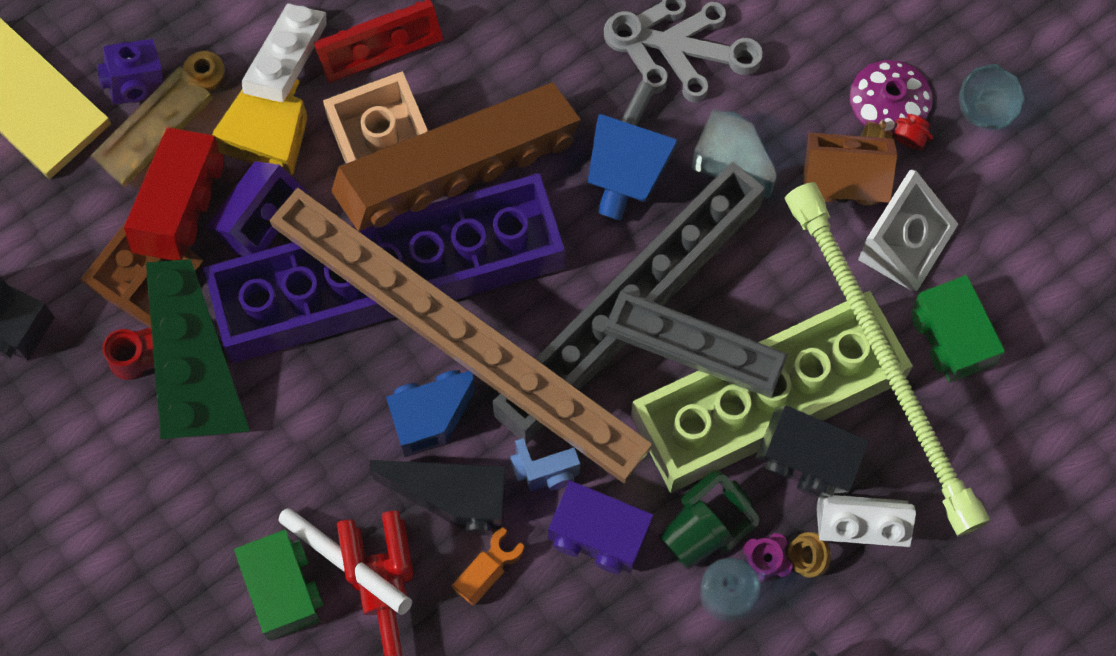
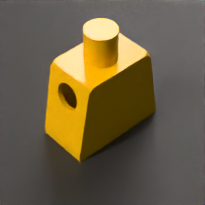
M295 80L283 103L243 94L242 89L213 131L212 135L216 137L219 153L253 164L255 161L279 164L293 176L307 122L304 102L294 96L299 80Z

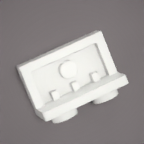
M823 495L822 498H818L819 540L903 547L911 546L916 510L914 505L908 504V501L833 495V497Z

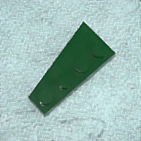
M191 259L146 262L160 439L250 432Z

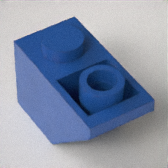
M460 370L447 371L437 376L435 382L419 386L418 383L405 384L395 389L393 395L386 396L404 457L447 444L475 393L474 379L471 371L463 373Z

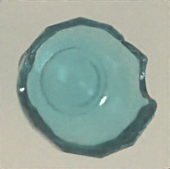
M998 64L976 67L964 78L958 95L960 110L964 117L972 125L990 132L1008 127L1020 115L1024 102V95L1018 78L1001 68Z

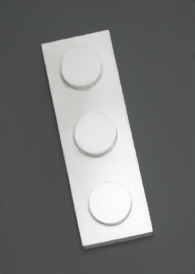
M287 3L242 80L243 94L283 103L314 48L313 42L318 41L327 25L326 12Z

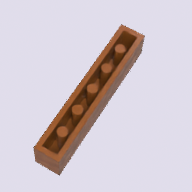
M551 82L338 167L331 192L358 232L372 226L376 228L383 227L396 216L410 210L412 212H419L429 206L432 201L446 195L449 197L457 196L470 185L482 180L484 182H491L506 170L516 166L524 168L542 155L550 152L557 154L564 151L572 144L573 136L581 119L554 82Z

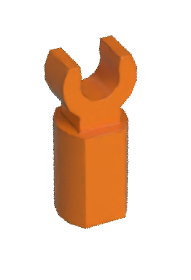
M504 528L497 530L492 535L490 550L487 553L482 551L451 585L472 606H475L504 573L502 567L505 564H513L523 556L525 547L521 542L513 551L504 552L499 547L500 543L507 536V530Z

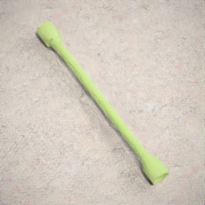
M815 182L806 183L795 188L786 195L785 201L793 216L800 222L803 230H808L810 235L814 236L816 242L819 243L818 246L824 253V257H827L826 261L829 262L828 265L831 267V271L834 272L833 275L836 277V281L839 282L838 285L844 292V296H847L846 300L849 301V306H852L851 310L854 311L853 314L856 316V320L859 321L864 335L867 336L866 339L869 341V345L872 346L871 349L874 351V355L877 356L876 359L879 361V365L885 371L884 374L887 376V380L890 381L889 384L893 386L894 394L898 396L897 400L901 401L900 405L903 406V411H906L905 415L909 416L908 421H912L910 425L913 427V431L916 432L915 435L919 437L918 441L922 442L921 446L924 447V452H927L926 456L930 457L929 462L935 468L934 472L938 473L937 478H941L939 481L943 483L942 492L946 499L942 502L946 507L947 517L957 537L983 527L991 520L982 502L974 495L971 487L966 488L962 480L955 478L957 474L953 472L954 468L948 462V457H945L946 453L942 452L943 447L937 441L938 437L934 436L935 432L932 431V426H929L930 422L926 421L927 416L924 415L925 412L922 410V406L916 400V395H913L914 391L911 390V385H908L909 381L905 380L906 375H903L904 371L900 370L901 366L898 365V360H895L896 356L892 355L893 350H890L891 346L887 345L888 340L885 339V335H882L883 331L880 330V325H877L878 321L875 320V315H872L873 311L867 305L868 302L865 300V296L862 295L863 292L860 290V286L857 285L858 282L852 275L850 267L847 266V261H844L845 257L842 256L843 253L837 246L832 232H830L831 225L828 221L830 215L821 191Z

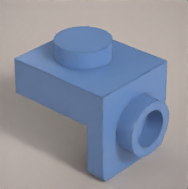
M524 438L515 440L517 454L510 456L512 467L518 481L526 479L530 492L546 486L550 490L566 487L569 480L574 482V477L580 475V462L575 447L532 461Z

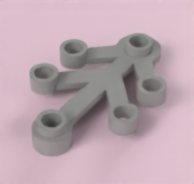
M662 0L661 3L637 16L627 11L618 12L611 16L604 26V39L608 46L616 51L629 54L643 75L642 81L655 88L653 94L660 93L666 88L668 75L662 66L655 65L644 46L661 51L683 83V96L686 100L693 103L700 102L706 97L708 82L704 76L697 74L685 55L729 64L730 68L740 75L753 74L761 65L762 48L753 39L741 38L729 47L689 38L704 29L718 30L724 25L726 10L718 2L705 4L702 11L664 32L649 28L664 19L671 22L682 19L686 8L685 0ZM669 4H677L680 7V9L677 11H670L667 9L666 6ZM710 12H715L720 18L711 20L706 15ZM626 30L631 33V36L620 37L617 33ZM747 57L751 60V63L742 64L737 59ZM657 75L661 77L662 81L657 84L651 83L648 77ZM698 84L702 87V90L697 93L692 92L688 89V86Z

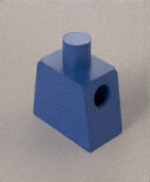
M599 114L588 176L589 184L605 189L597 213L621 221L629 198L646 203L676 149L677 139Z

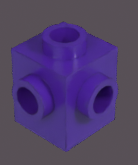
M153 39L103 46L104 63L97 64L98 77L101 89L109 88L113 105L129 102L136 103L142 100L163 97L162 68Z

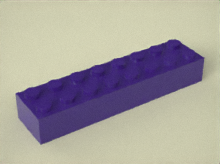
M540 173L431 203L419 212H412L410 210L398 215L383 227L376 228L372 226L360 231L361 234L453 300L565 269V249ZM294 242L203 267L223 346L232 364L395 317Z

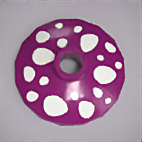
M882 60L869 64L857 74L850 88V106L855 118L863 126H865L867 121L880 123L881 120H884L886 122L885 130L892 131L893 134L896 128L894 122L898 118H906L908 114H914L926 120L932 108V91L927 79L915 67L902 61ZM894 88L900 92V95L892 96L886 89Z

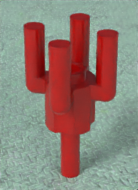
M397 510L382 513L388 553L375 554L365 557L361 529L356 528L355 520L337 522L345 578L352 584L354 590L360 592L363 615L378 616L384 656H403L396 611L357 582L355 568L360 562L364 563L406 595L404 583L412 580L414 572L405 520L401 519L400 511Z

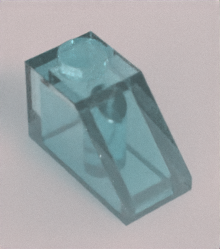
M713 109L694 151L692 169L716 178L734 161L765 187L763 196L770 199L777 174L754 125L735 112H721Z

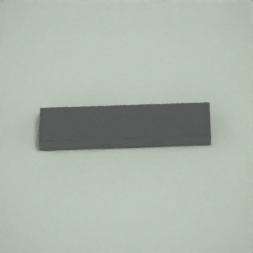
M623 290L620 291L604 328V334L768 398H771L788 356L787 353Z

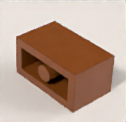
M809 132L803 183L815 182L825 202L847 199L854 200L862 205H876L879 202L889 203L891 201L897 161L894 139Z

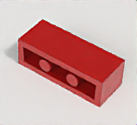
M166 127L124 225L132 253L168 260H182L187 246L194 244L197 236V221L201 212L207 211L211 199V186L214 179L221 177L224 168V156L219 154L215 135Z

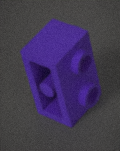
M255 161L205 228L234 254L246 256L264 251L279 232L272 227L270 219L297 188L306 194L308 191L279 164Z
M569 480L549 525L548 539L554 541L553 547L564 554L578 557L579 553H583L595 558V565L607 572L620 574L621 570L632 573L652 525L653 514Z

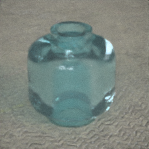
M729 557L719 559L707 568L701 579L699 595L701 604L708 614L718 620L731 622L741 620L752 611L759 598L761 586L758 575L751 565L741 559ZM728 582V585L724 587L723 583Z

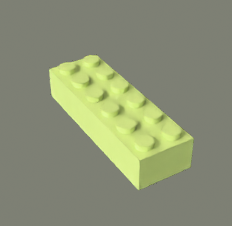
M869 290L862 295L865 296V300L868 302L867 305L873 311L872 315H875V320L878 321L877 325H880V330L883 331L882 335H885V339L888 340L887 345L891 346L890 350H893L892 355L896 356L895 360H898V365L901 366L900 370L904 371L903 375H906L907 378L913 365ZM849 301L758 342L788 354L771 398L707 373L696 371L633 401L631 417L640 435L652 443V449L649 452L670 493L706 477L714 470L725 468L758 452L776 407L787 405L823 421L893 387L889 384L890 381L887 380L882 366L879 365V361L876 359L877 356L874 355V351L871 349L872 346L869 345V341L866 339L867 336L864 335L859 321L856 320V316L853 314L854 311L851 310L852 306L848 304Z

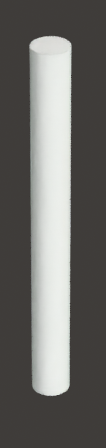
M286 508L281 512L279 522L344 571L339 544L291 508ZM360 562L356 566L355 575L359 584L400 615L405 614L410 609L412 600L364 563Z

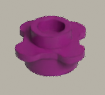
M774 533L770 538L750 539L745 543L743 550L751 567L749 577L753 581L763 583L767 577L779 575L785 578L791 574L793 564L787 560L785 548L788 542L783 535ZM766 554L772 555L770 562H765L764 556Z

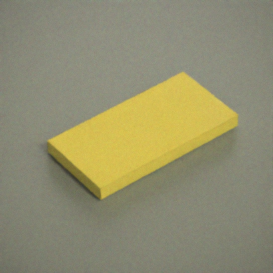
M0 18V133L50 180L109 127L111 122L104 113Z

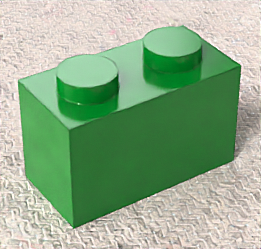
M967 275L918 294L911 311L913 324L920 334L925 333L931 346L929 351L931 361L939 373L944 372L948 383L990 368L998 363L1005 350Z
M285 529L234 549L262 632L269 641L321 622L317 608L323 607L324 603L315 580L307 583L302 567L308 565L309 562L300 539L292 542Z

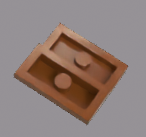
M124 223L81 277L80 282L150 328L151 319L146 262L172 260L132 253L124 230ZM188 248L182 260L191 259L195 272L204 261Z

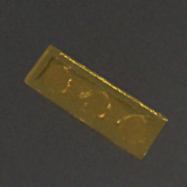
M179 66L91 157L125 188L153 159L166 127L182 130L213 98L206 89Z

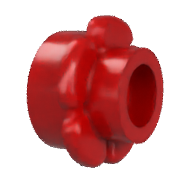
M908 114L906 118H898L894 122L896 128L892 134L893 138L908 148L921 151L926 142L933 140V135L928 130L930 124L917 115Z

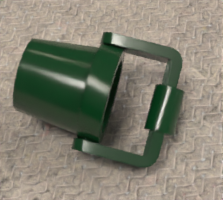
M714 470L682 497L681 502L685 507L658 537L672 555L689 570L717 549L722 553L730 551L758 526L759 517L751 507L752 500L739 483L735 480L731 481L722 472ZM718 483L723 487V493L736 510L742 512L746 517L730 532L700 500Z

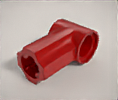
M151 327L135 332L128 329H118L105 338L103 354L112 373L116 377L123 380H133L140 377L146 370L154 368ZM131 348L136 350L135 355L127 361L115 359L116 355L123 349Z

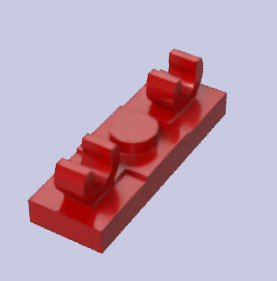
M425 0L355 25L351 29L339 31L337 34L327 38H320L313 43L327 82L331 83L444 39L434 5L430 0Z

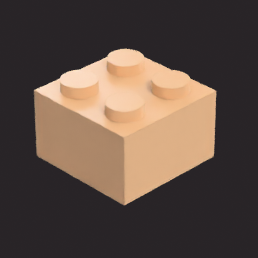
M403 71L323 100L329 124L345 163L357 160L428 131Z

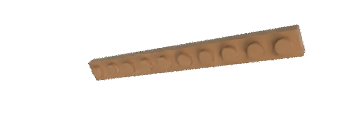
M297 188L270 219L272 227L624 484L652 449V443L301 189Z

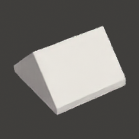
M909 170L867 237L858 259L911 291H918L958 226L956 220L917 171Z

